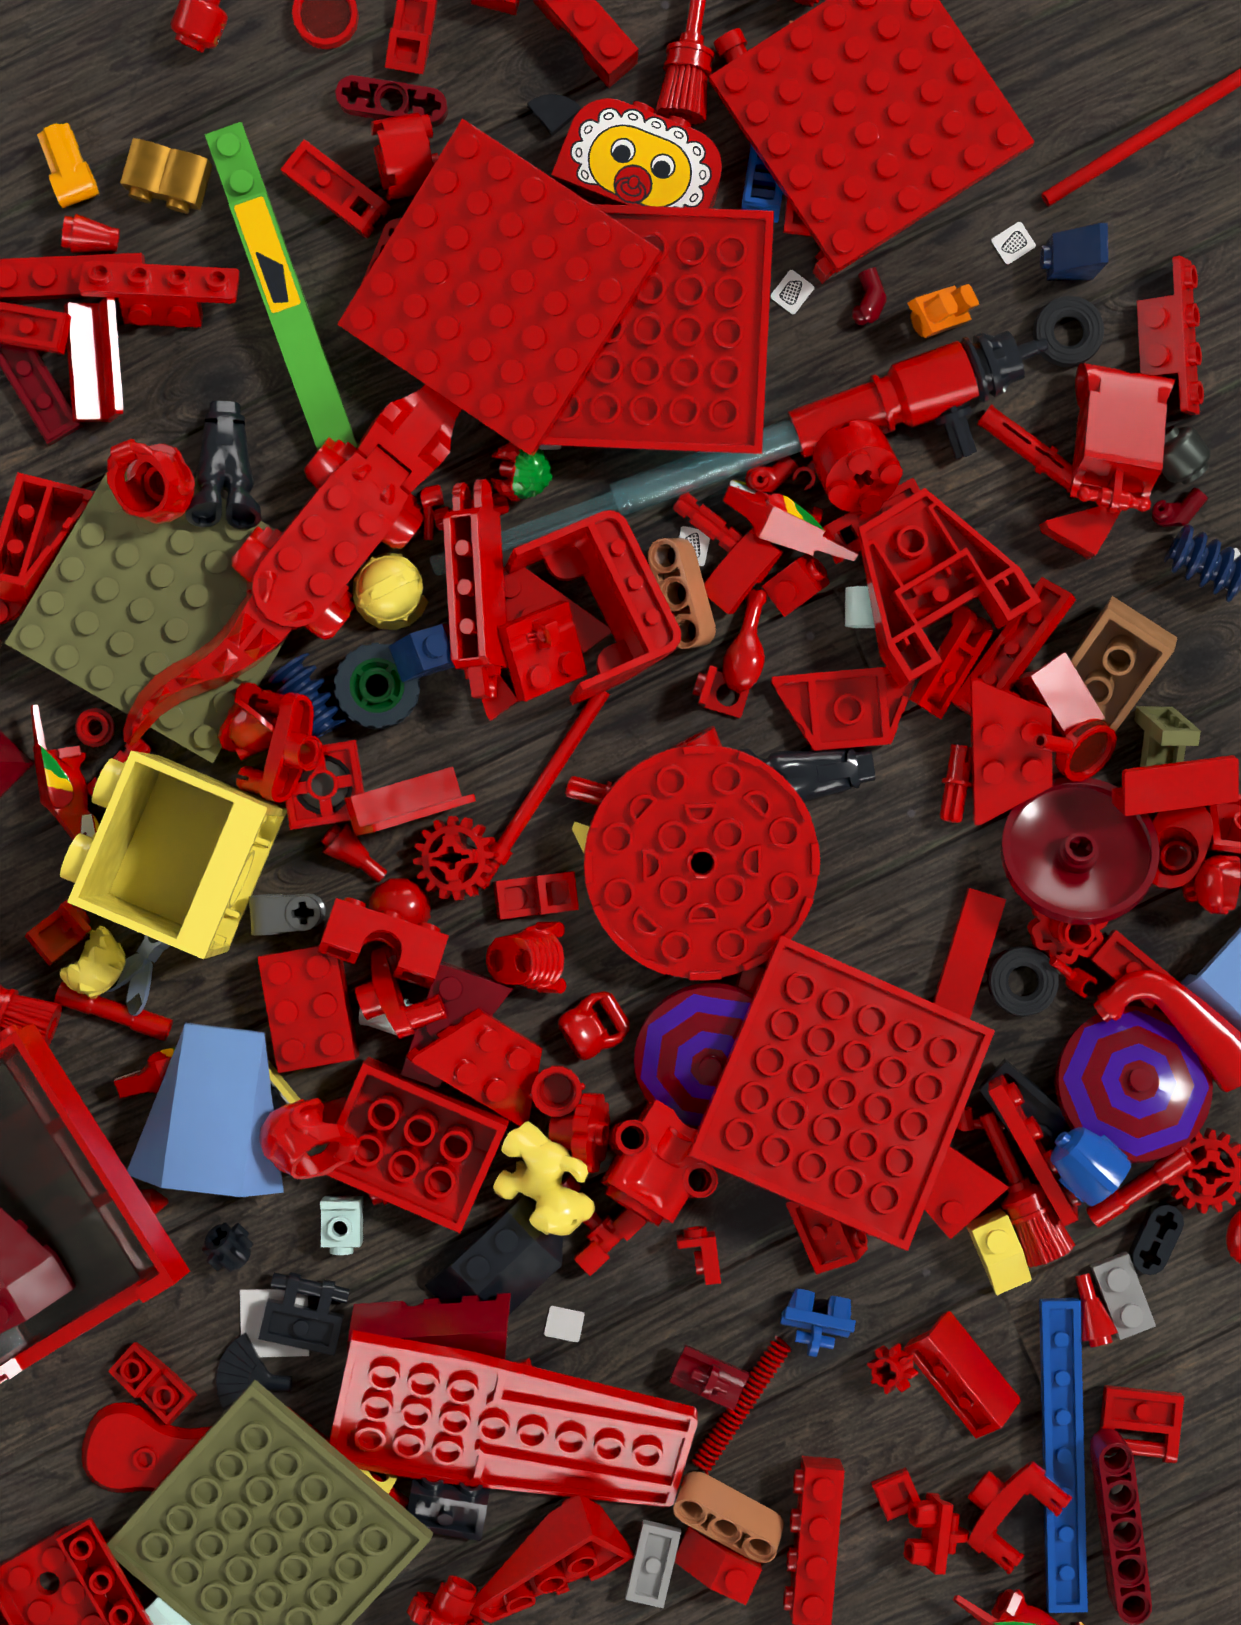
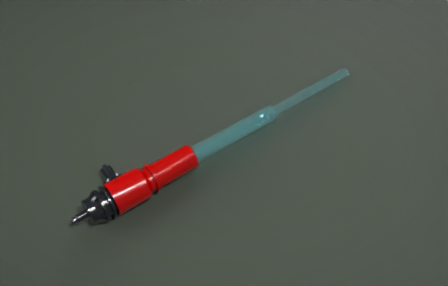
M1008 330L994 336L981 332L973 336V343L966 336L962 338L961 342L955 341L897 362L890 366L886 376L879 378L876 374L871 375L870 382L787 412V420L763 428L762 454L696 452L609 484L611 489L609 493L502 531V552L526 544L602 511L618 510L621 515L625 516L799 452L803 458L812 456L818 441L827 431L834 427L840 430L850 426L849 421L864 420L874 423L882 430L883 434L895 431V425L900 423L913 428L934 420L936 425L944 424L955 459L970 456L977 452L966 419V416L972 413L969 400L976 397L983 403L989 400V392L993 397L1002 395L1010 384L1023 380L1025 378V371L1022 361L1048 349L1047 340L1042 338L1017 346L1012 334ZM445 552L430 557L436 576L446 573Z

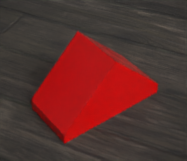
M1098 506L1046 520L1039 526L1041 533L1086 559H1090L1098 553L1122 510L1111 513L1107 512L1105 507Z

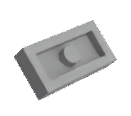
M1126 1251L1090 1265L1108 1315L1118 1330V1333H1116L1117 1338L1122 1340L1156 1327L1131 1258Z
M643 1519L625 1594L626 1600L664 1608L680 1540L681 1528Z

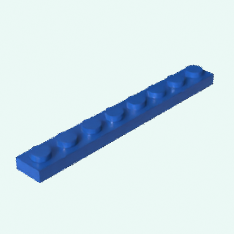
M1078 1298L1039 1299L1043 1469L1046 1471L1044 1475L1072 1496L1069 1504L1062 1508L1063 1511L1057 1517L1044 1505L1046 1609L1049 1613L1088 1612L1081 1301Z

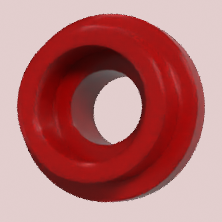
M91 708L85 710L77 718L75 724L76 735L87 746H103L114 736V720L108 712L102 709ZM98 720L102 724V731L98 735H93L90 732V725L93 721Z

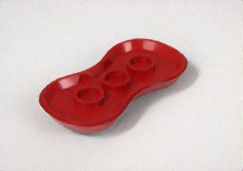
M127 1402L113 1403L100 1409L92 1418L87 1428L82 1446L83 1469L94 1484L110 1492H153L211 1427L181 1428L170 1424L166 1425L161 1419L139 1405Z

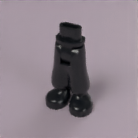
M212 401L209 404V413L204 416L205 425L202 434L201 452L195 473V486L199 492L192 498L190 506L186 510V519L192 525L202 528L218 524L222 516L221 491L224 489L228 492L226 500V520L228 524L238 529H251L256 527L261 521V508L249 494L252 491L254 480L249 462L245 417L241 415V406L237 402Z
M851 748L847 749V751L846 749L806 752L775 751L768 758L761 759L751 749H738L760 759L775 769L792 785L803 802L852 789V787L853 789L859 788L860 783L875 781V769L871 750L855 752Z

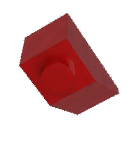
M690 1526L685 1531L674 1561L709 1589L744 1605L747 1604L762 1571L761 1563L741 1555Z

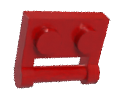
M1104 1385L1099 1430L1104 1428L1115 1430L1117 1428L1165 1434L1163 1442L1123 1439L1132 1450L1133 1455L1162 1458V1462L1176 1463L1179 1452L1184 1396L1181 1393ZM1119 1447L1110 1448L1104 1456L1110 1457L1112 1453H1117Z

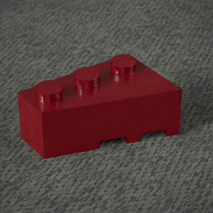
M441 961L427 999L439 994L443 1001L447 1018L416 1029L409 1051L415 1047L420 1051L439 1039L436 1034L449 1026L459 1024L463 1017L478 1008L493 1016L514 986L498 983L493 978ZM406 1057L401 1072L402 1076L437 1088L442 1083L441 1079L415 1065Z

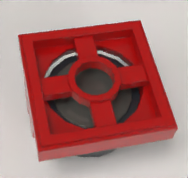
M357 740L322 745L323 756L319 765L311 771H302L294 792L285 801L290 830L324 826L351 820L344 798L365 792Z

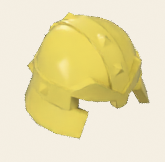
M384 553L371 557L370 560L360 567L353 581L352 595L357 611L366 622L379 629L397 630L410 626L422 616L428 604L427 599L422 595L423 583L420 572L402 554Z

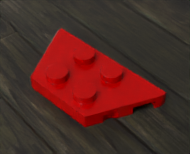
M887 667L771 677L773 688L812 751L892 744L898 729V723L902 713L905 711L909 695L915 683L914 680L900 689Z
M970 677L973 821L975 825H982L1053 787L1052 751L1038 749L1034 745V738L1038 733L1052 735V711L1049 707L1038 702L1021 698L1019 694L985 683L981 678Z
M480 1008L463 1017L459 1024L449 1026L436 1034L439 1038L420 1051L415 1047L406 1055L415 1065L515 1124L521 1126L529 1121L533 1099H530L528 1094L532 1092V1084L536 1075H538L542 1048Z

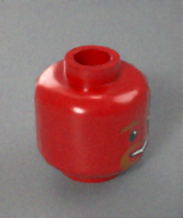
M180 0L170 23L171 29L176 33L175 40L201 53H204L205 48H215L228 21V15L219 7L221 0Z

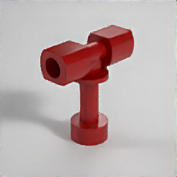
M571 1175L561 1182L563 1187L576 1192L582 1187ZM626 1208L614 1219L609 1215L601 1219L594 1212L591 1218L583 1221L590 1229L586 1234L590 1242L574 1256V1260L591 1276L610 1258L608 1252L623 1238L628 1241L647 1223L646 1220Z

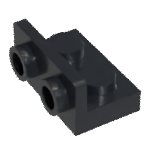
M413 1478L407 1511L434 1534L481 1541L490 1488H483V1485L478 1487L465 1486L462 1482L459 1485L444 1484V1480L431 1482L426 1478H421V1480Z

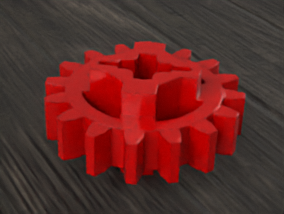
M448 816L447 826L442 820L433 821L436 831L423 830L421 833L427 839L425 844L415 843V848L422 852V857L413 859V864L423 866V870L419 872L417 878L430 880L426 887L428 892H434L440 888L439 898L448 899L452 893L454 900H464L465 891L470 897L479 895L477 885L489 887L490 882L485 877L486 874L497 873L498 870L490 865V859L499 857V853L489 850V846L495 842L494 837L483 838L482 835L486 829L484 825L478 824L472 829L473 819L464 817L461 823H459L457 816ZM463 834L473 840L477 849H473L467 844L466 836H463ZM442 839L443 844L434 852L438 842ZM457 853L469 855V858L461 859V861L456 863L443 861L444 858H451L452 855ZM478 864L475 873L469 879V872ZM435 867H438L445 873L446 881L438 875Z
M1206 1128L1204 1136L1198 1132L1185 1146L1190 1153L1197 1148V1152L1193 1155L1196 1165L1167 1184L1176 1185L1171 1195L1175 1199L1184 1197L1182 1205L1186 1208L1191 1209L1197 1203V1210L1206 1214L1209 1205H1211L1219 1213L1222 1212L1223 1201L1233 1206L1236 1204L1233 1194L1235 1191L1241 1193V1156H1237L1241 1150V1144L1237 1142L1229 1144L1230 1135L1222 1132L1216 1139V1131L1212 1128ZM1218 1147L1227 1155L1230 1165H1226L1220 1160ZM1209 1164L1220 1172L1212 1171V1173H1206L1204 1177L1193 1169L1207 1168ZM1183 1176L1191 1178L1195 1194L1188 1189ZM1227 1182L1226 1185L1220 1191L1216 1192V1189L1218 1187H1220L1223 1183Z

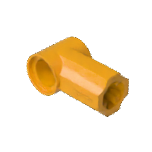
M56 123L45 127L43 131L38 133L39 142L52 173L49 174V179L61 207L65 208L99 195L93 174L87 162L83 161L70 125L68 123Z

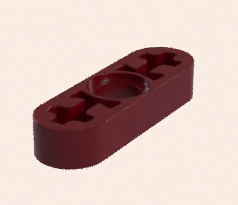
M349 75L339 81L335 91L340 108L345 113L353 116L380 120L405 115L410 109L409 95H415L414 102L419 105H427L429 99L435 100L436 106L440 110H433L432 116H429L432 127L441 125L448 115V106L444 94L432 87ZM353 87H358L361 95L372 97L371 89H376L374 93L375 108H369L370 101L366 98H357L355 104H350L348 97L344 93H351ZM388 92H397L403 98L402 106L396 111H387L381 106V99ZM412 106L413 113L418 112L420 116L425 115L424 108Z

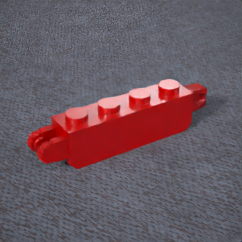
M486 479L476 480L474 482L475 485H473L474 508H472L471 491L467 484L464 482L453 486V511L446 512L443 518L451 660L455 668L464 670L466 679L470 681L471 696L473 698L485 699L497 697V676L501 675V668H507L508 664L497 626L507 623L500 512L493 509L492 487Z

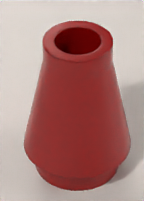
M76 213L74 217L65 216L61 247L71 248V252H117L120 229L107 226Z

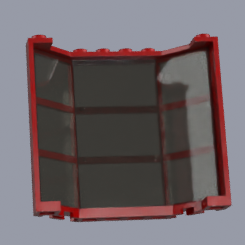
M32 1023L22 1029H18L17 1025L13 1024L1 1031L0 1207L15 1221L20 1219L29 1227L26 1231L42 1246L47 1244L57 1253L76 1287L27 1321L0 1334V1384L140 1299L142 1303H145L176 1284L190 1272L35 1024Z

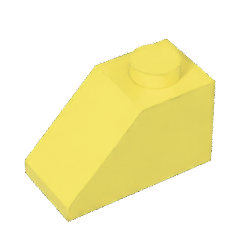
M1001 1208L978 1217L966 1225L996 1295L1032 1280L1021 1244L1008 1215Z

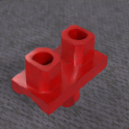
M927 1493L926 1500L909 1503V1523L914 1527H922L921 1539L907 1538L903 1555L911 1564L925 1566L936 1575H945L948 1554L953 1555L956 1553L957 1543L968 1541L969 1531L959 1527L960 1515L953 1513L954 1505L940 1499V1494Z

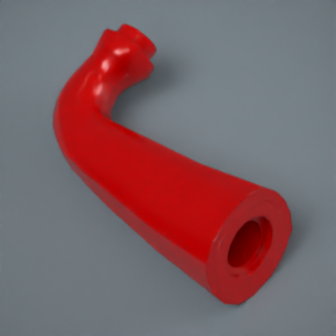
M1135 970L1122 976L1108 990L1103 991L1097 996L1098 1001L1093 1005L1107 1023L1112 1019L1114 1021L1121 1019L1125 1007L1134 1000L1148 999L1153 1001L1199 1057L1221 1091L1229 1092L1241 1086V1032L1177 980L1155 970Z

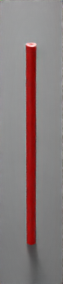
M1241 68L1041 193L1044 203L1050 207L1241 86Z

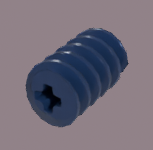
M1185 525L1168 549L1164 562L1169 558L1173 560L1171 569L1173 573L1182 566L1187 567L1186 580L1192 578L1196 573L1200 574L1198 586L1201 588L1210 580L1213 581L1212 594L1214 595L1223 588L1228 589L1225 601L1230 602L1241 590V554L1234 559L1235 550L1230 546L1220 552L1221 542L1217 539L1212 540L1206 545V533L1199 532L1193 537V526Z
M306 653L279 667L271 675L268 682L271 686L282 685L277 693L284 695L289 692L303 694L311 700L314 710L312 735L319 738L342 726L347 720H333L332 717L340 708L338 705L326 707L325 703L332 694L331 692L318 693L317 690L325 681L323 678L310 679L311 674L317 667L316 665H302V662L309 656V653Z

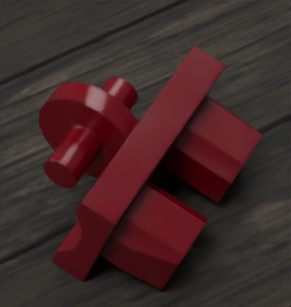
M685 1344L669 1382L734 1411L741 1391L748 1380L749 1372Z

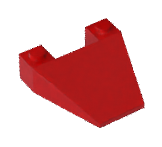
M926 488L858 527L879 654L900 689L931 671L942 662L923 629L978 597L997 629H1000L1041 602L1018 565Z

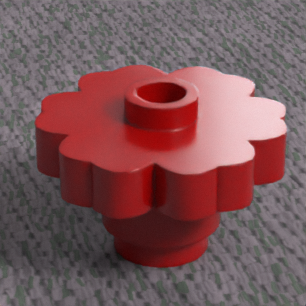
M1031 907L1032 913L1036 917L1027 925L1028 932L1031 935V942L1039 950H1045V954L1050 959L1056 956L1065 964H1073L1077 960L1078 955L1086 958L1091 957L1095 953L1096 948H1099L1104 942V937L1100 930L1108 922L1092 925L1069 924L1051 919Z
M583 1093L581 1104L576 1105L575 1111L562 1117H551L549 1124V1139L564 1146L572 1152V1157L580 1159L585 1163L588 1173L598 1172L601 1161H604L606 1157L610 1114L609 1104L605 1102L604 1094Z
M450 1575L446 1582L441 1583L436 1595L431 1592H417L406 1611L410 1619L419 1625H484L480 1618L470 1614L476 1602L474 1597L477 1591L476 1587L469 1581Z

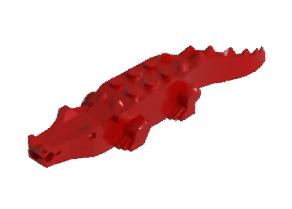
M425 384L420 390L402 399L390 402L371 423L357 447H354L349 442L345 444L340 439L335 442L330 437L327 438L304 468L307 479L317 488L314 494L283 532H280L278 529L273 531L269 527L262 530L257 526L232 557V567L248 581L247 595L227 624L210 642L190 656L173 663L155 675L138 694L127 715L123 730L124 742L132 747L161 715L179 703L224 686L254 668L276 650L292 630L305 627L323 640L333 638L355 607V604L350 601L353 595L348 592L349 587L346 584L381 541L391 548L402 549L421 526L424 520V515L420 512L422 507L416 503L417 498L411 492L450 453L453 428L456 418L462 409Z

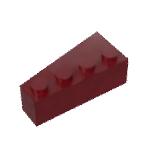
M511 1293L497 1294L496 1300L479 1301L478 1295L462 1296V1303L441 1304L439 1298L424 1299V1302L417 1306H407L404 1301L354 1304L347 1341V1355L352 1331L356 1330L468 1350L506 1360Z

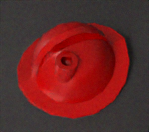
M251 682L241 683L236 689L235 704L229 709L226 720L221 725L218 733V739L222 748L230 752H237L241 761L258 752L269 749L277 717L258 713L256 702L268 704V701L257 698L263 690Z

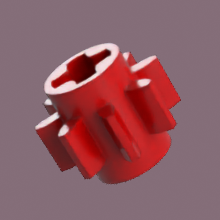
M900 1343L892 1346L890 1350L884 1345L876 1349L877 1359L867 1363V1366L872 1369L873 1378L870 1382L872 1384L877 1383L883 1387L885 1394H889L896 1387L901 1393L911 1387L908 1379H912L919 1372L913 1369L912 1359L915 1355L901 1350Z

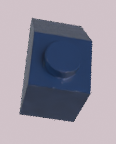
M1098 223L1053 233L1047 240L1046 245L1041 246L1040 266L1041 269H1046L1047 281L1093 280L1108 263V223Z
M440 624L410 633L389 646L402 683L455 667L451 660L448 624Z

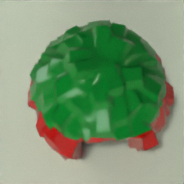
M509 442V444L500 447L492 455L493 458L510 460V462L503 461L499 467L500 475L509 479L491 478L493 488L500 495L508 497L511 501L518 502L521 499L535 497L542 493L544 488L548 487L549 482L552 481L551 467L544 456V451L539 448L535 455L532 456Z

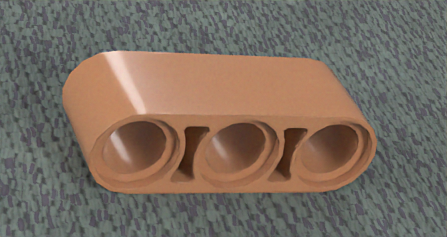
M684 538L656 540L649 548L648 561L655 579L680 627L681 640L677 647L687 649L706 646L714 639L716 628L695 549ZM671 547L674 548L676 553L673 564L668 559V551ZM681 584L686 590V597L683 602L678 596V589ZM690 622H692L696 627V636L694 639H692L688 633V626Z
M693 1471L684 1476L673 1507L674 1514L680 1521L753 1561L767 1563L775 1558L784 1529V1520L778 1513L705 1473Z

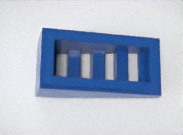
M751 145L741 210L774 211V223H777L779 221L783 192L771 174L755 172V168L768 169L762 160L757 157L758 154ZM753 184L776 188L775 191L753 188Z

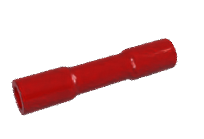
M64 981L61 982L54 1003L128 1026L133 1031L164 1042L167 1040L173 1024V1019L144 1009L139 1015L133 1016L129 1013L127 1005L99 995L96 999H91L86 994L70 989Z
M1181 1146L1175 1153L1154 1163L1150 1169L1117 1189L1102 1202L1094 1206H1088L1086 1211L1097 1227H1101L1126 1211L1131 1204L1162 1184L1171 1182L1194 1167L1196 1162L1185 1146Z

